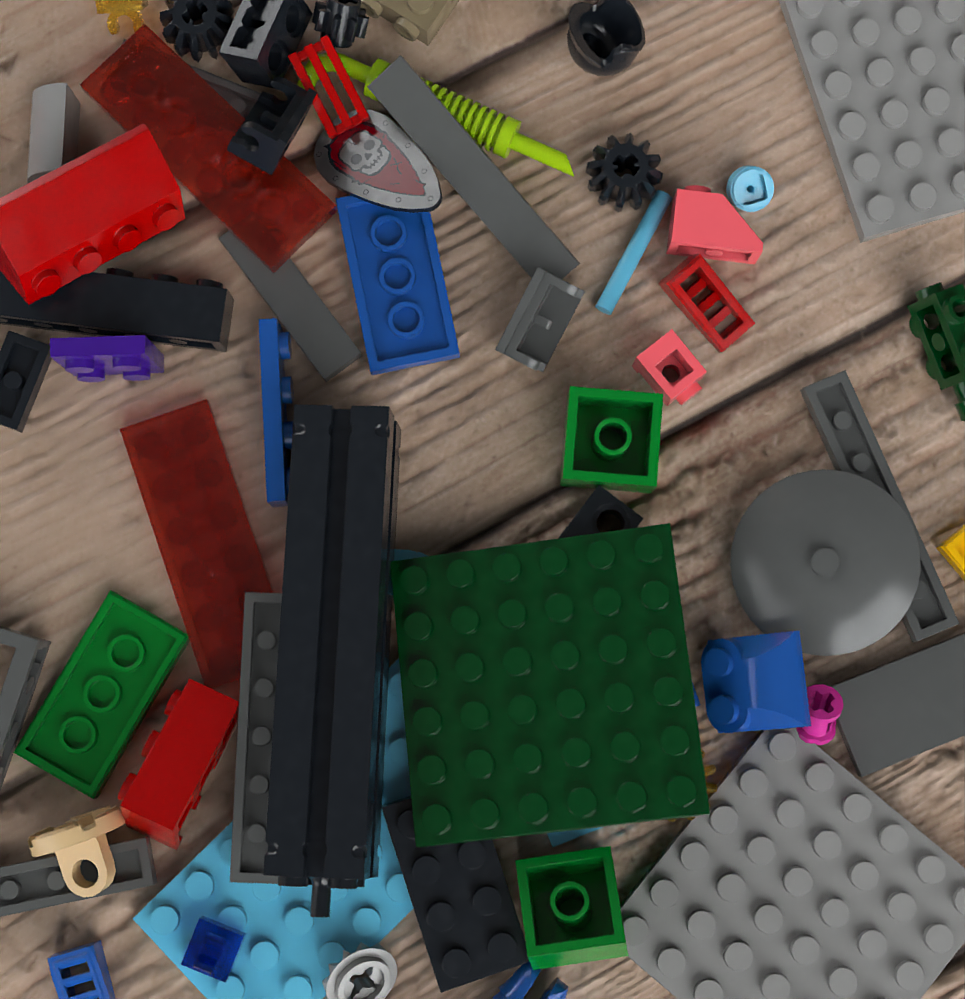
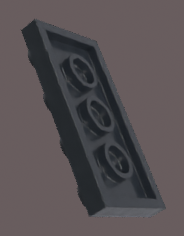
M411 796L382 805L384 818L440 992L442 993L530 962L527 956L526 941L493 840L419 848L416 847Z

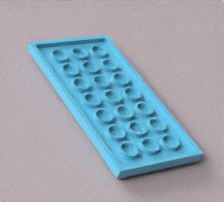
M399 659L389 667L382 805L411 796ZM382 811L380 845H378V877L365 879V887H357V889L331 888L330 917L310 916L312 885L307 887L278 886V884L230 882L232 821L133 920L207 999H323L326 992L322 981L330 975L328 964L339 963L343 959V950L353 953L361 942L370 948L379 943L413 909V905Z

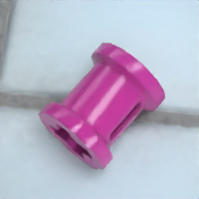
M814 684L807 687L811 726L797 727L796 730L800 739L805 743L824 745L829 743L835 736L836 719L840 717L844 704L843 698L834 688L824 684Z

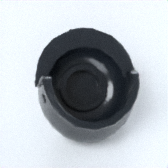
M600 0L595 5L579 2L575 3L570 9L568 17L569 30L567 33L568 49L574 62L587 73L596 76H612L622 72L632 64L639 51L645 45V31L642 21L629 0Z

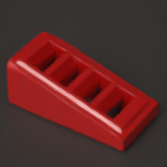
M701 254L687 257L658 283L668 297L719 353L725 351L755 324ZM694 273L698 279L684 291L680 284ZM707 287L711 292L695 305L691 299ZM719 300L723 306L707 320L703 314ZM732 314L736 320L719 334L715 327L728 315Z

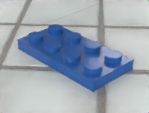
M353 196L335 198L371 375L460 358L431 213L393 211Z

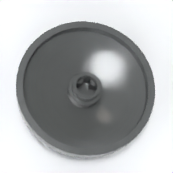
M825 469L810 470L788 476L763 491L742 516L736 528L730 556L733 586L737 598L750 620L764 634L800 630L802 653L820 656L852 653L874 644L887 635L901 621L914 599L919 583L921 566L920 549L916 533L907 514L898 502L884 489L870 480L849 472Z

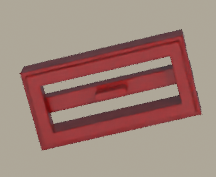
M328 35L320 38V41L314 44L310 43L305 46L300 52L296 53L295 51L288 55L304 89L308 91L310 88L317 92L302 63L310 59L341 120L340 124L334 125L317 92L312 104L329 138L333 139L371 119ZM323 51H326L357 112L351 118L318 56Z

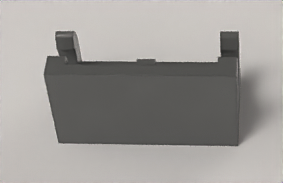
M537 267L495 350L536 371L544 372L585 291Z

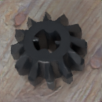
M165 0L169 10L160 12V21L165 26L162 34L167 43L174 44L173 47L176 54L183 57L190 52L193 60L199 63L203 52L208 51L209 55L217 60L218 51L216 47L218 45L222 46L234 20L231 17L234 13L231 1ZM203 19L201 24L194 25L196 20Z
M631 133L626 135L624 144H620L618 139L611 135L607 139V148L597 145L592 153L595 160L588 162L586 166V173L592 176L588 182L589 191H601L598 199L600 205L608 203L610 199L616 200L614 208L617 213L622 211L625 201H628L630 206L637 210L641 207L642 198L652 200L656 194L653 185L660 184L663 173L655 169L661 161L659 154L646 155L650 147L649 141L645 140L637 147L633 145L634 137ZM626 168L632 172V174H625L622 178L616 174L617 171L623 172Z

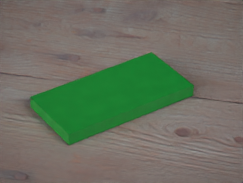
M110 590L13 753L88 797L97 799L192 636L117 592Z

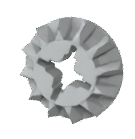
M361 942L353 953L343 950V959L339 963L328 964L330 975L322 983L326 992V999H384L395 984L397 964L391 953L387 952L379 943L370 948ZM364 971L370 977L356 978L353 982L350 979L354 974L361 975Z

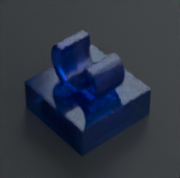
M201 916L181 965L226 983L247 933Z

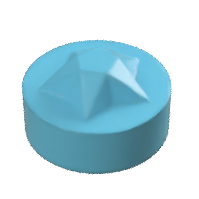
M751 165L740 167L728 179L726 186L727 197L731 204L746 212L759 211L766 207L773 197L774 183L772 177L766 170Z

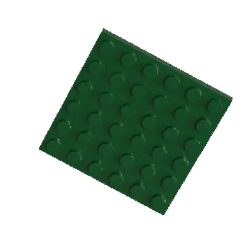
M670 523L391 561L416 847L710 815Z

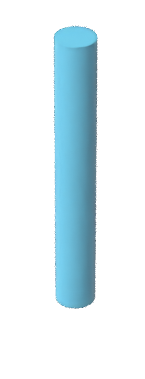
M661 190L656 191L655 197L651 200L595 306L599 311L608 315L612 314L672 201V197L668 193Z

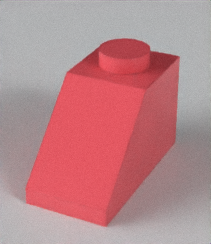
M690 185L684 189H677L671 206L666 254L687 257L701 254L704 259L755 265L763 252V242L723 194L711 193L710 188L700 185Z

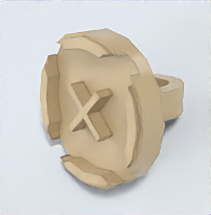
M117 805L102 807L74 816L63 825L52 828L48 826L31 834L27 839L31 856L37 857L55 852L63 879L67 887L75 895L93 897L102 892L113 882L116 872L115 862L105 833L126 823L121 808ZM86 859L95 864L98 869L97 882L87 881L83 877L80 868L82 860Z

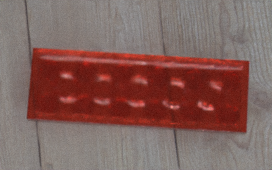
M143 24L80 84L84 93L125 132L144 123L150 130L175 180L273 274L337 212L336 205L285 156L282 157L275 171L270 175L227 151L232 137L235 136L245 118L146 24Z
M205 399L121 428L120 432L204 685L215 689L238 681L241 678L245 592L274 593L211 404Z

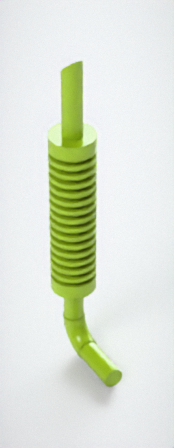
M327 53L319 54L318 56L326 72H336ZM338 53L349 77L365 84L364 96L378 101L367 86L391 63L378 58L373 66L370 67L345 54ZM309 60L305 69L314 86H316L317 81L320 79ZM422 78L481 148L484 145L487 151H491L493 148V154L504 159L508 157L511 150H514L574 177L567 155L520 134L521 121L510 116L505 119V114L501 112L497 116L496 110L491 109L489 112V107L484 105L481 108V103L475 102L473 104L472 99L467 98L465 100V96L460 94L457 96V93L454 91L449 93V89L445 87L441 89L440 85L436 83L433 85V82L425 81ZM299 79L296 85L304 89Z

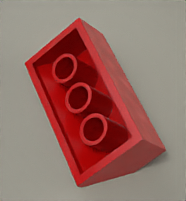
M143 123L0 198V271L28 305L43 297L52 295L64 285L84 274L92 273L102 264L122 253L135 249L142 242L162 231L173 228L177 223L186 219L180 187L148 127Z

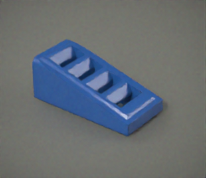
M101 940L61 951L47 958L59 999H116ZM87 962L89 971L71 976L69 967ZM93 980L95 989L76 994L74 985Z

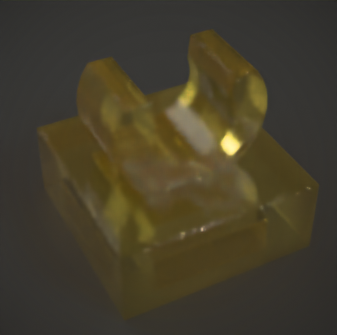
M95 0L97 14L110 13L107 19V27L112 35L120 32L118 19L121 15L131 18L135 33L142 31L144 19L139 10H143L149 5L148 0Z

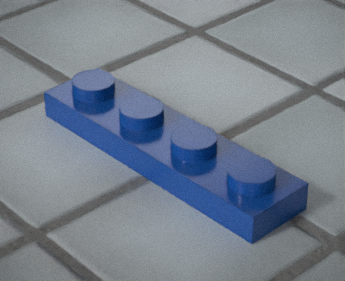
M277 318L258 319L267 502L272 507L288 506L290 467L288 449H292V435L295 433V425L293 421H287L286 404H293L294 402L293 381L291 376H285L284 359H291L292 357L290 332H283Z

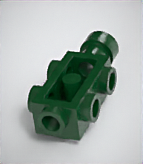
M939 282L915 292L918 301L907 306L911 314L909 327L912 334L921 339L928 357L926 370L929 376L938 381L941 390L953 387L959 402L955 404V407L962 422L965 421V288L962 283L944 290L942 283ZM941 360L946 365V371L943 369L941 365Z

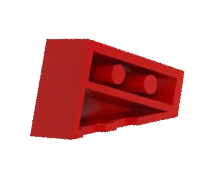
M190 678L183 691L176 689L171 695L164 711V715L168 716V719L160 732L153 730L149 735L141 752V756L146 758L137 775L132 772L129 773L118 793V799L122 801L120 808L126 826L147 837L150 836L151 839L175 850L178 849L183 839V836L178 835L191 809H197L202 799L199 793L212 769H216L237 725L239 715V701Z

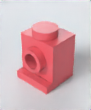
M673 329L640 353L632 365L633 369L642 375L655 393L663 394V402L666 406L674 400H677L682 406L703 389L698 381L707 372ZM666 368L674 369L678 374V380L668 382L662 375V371Z

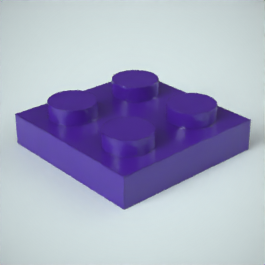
M145 335L50 338V357L65 368V371L77 376L78 381L102 382L105 381V375L123 374V379L143 381L151 379V373H164V355Z

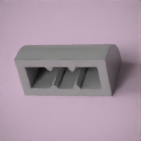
M67 83L43 85L36 88L32 93L27 183L77 158L80 102Z

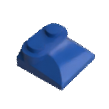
M800 630L708 640L702 652L701 668L707 716L718 733L811 726Z

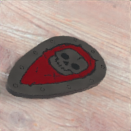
M368 109L367 112L371 119L333 139L329 138L324 129L317 139L314 151L316 168L330 185L344 193L393 211L409 213L431 212L440 206L443 198L440 182L431 163L406 132L385 114ZM356 110L348 112L350 118L357 114ZM338 116L332 122L336 126L341 123V120Z

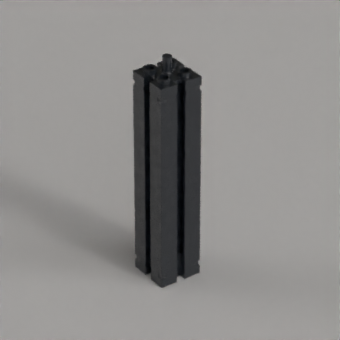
M294 405L293 423L296 430L292 435L265 841L268 843V851L264 857L263 875L278 876V886L307 887L312 885L311 917H330L331 888L357 889V887H365V879L378 877V845H380L393 601L391 561H394L400 467L399 448L401 447V428L398 422L394 421V415L389 406H351V409H334L333 405Z

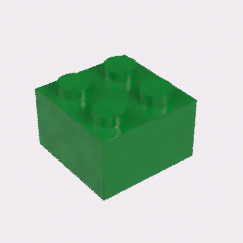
M570 386L566 401L560 486L596 489L600 485L605 490L651 494L657 487L663 394Z
M611 846L515 860L527 956L533 970L628 956Z

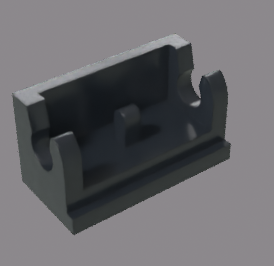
M274 77L270 85L276 90L284 92L287 100H279L275 95L262 91L257 102L227 147V151L270 175L275 171L302 126L317 95L316 91L310 88L307 91L282 77Z

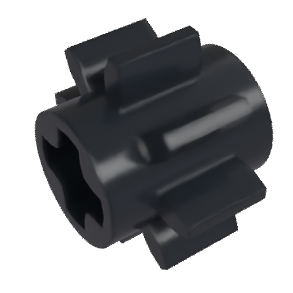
M327 0L326 3L316 1L312 22L315 23L314 30L321 32L320 38L328 35L334 47L349 48L352 46L355 37L365 38L369 17L365 16L366 9L360 8L361 0Z

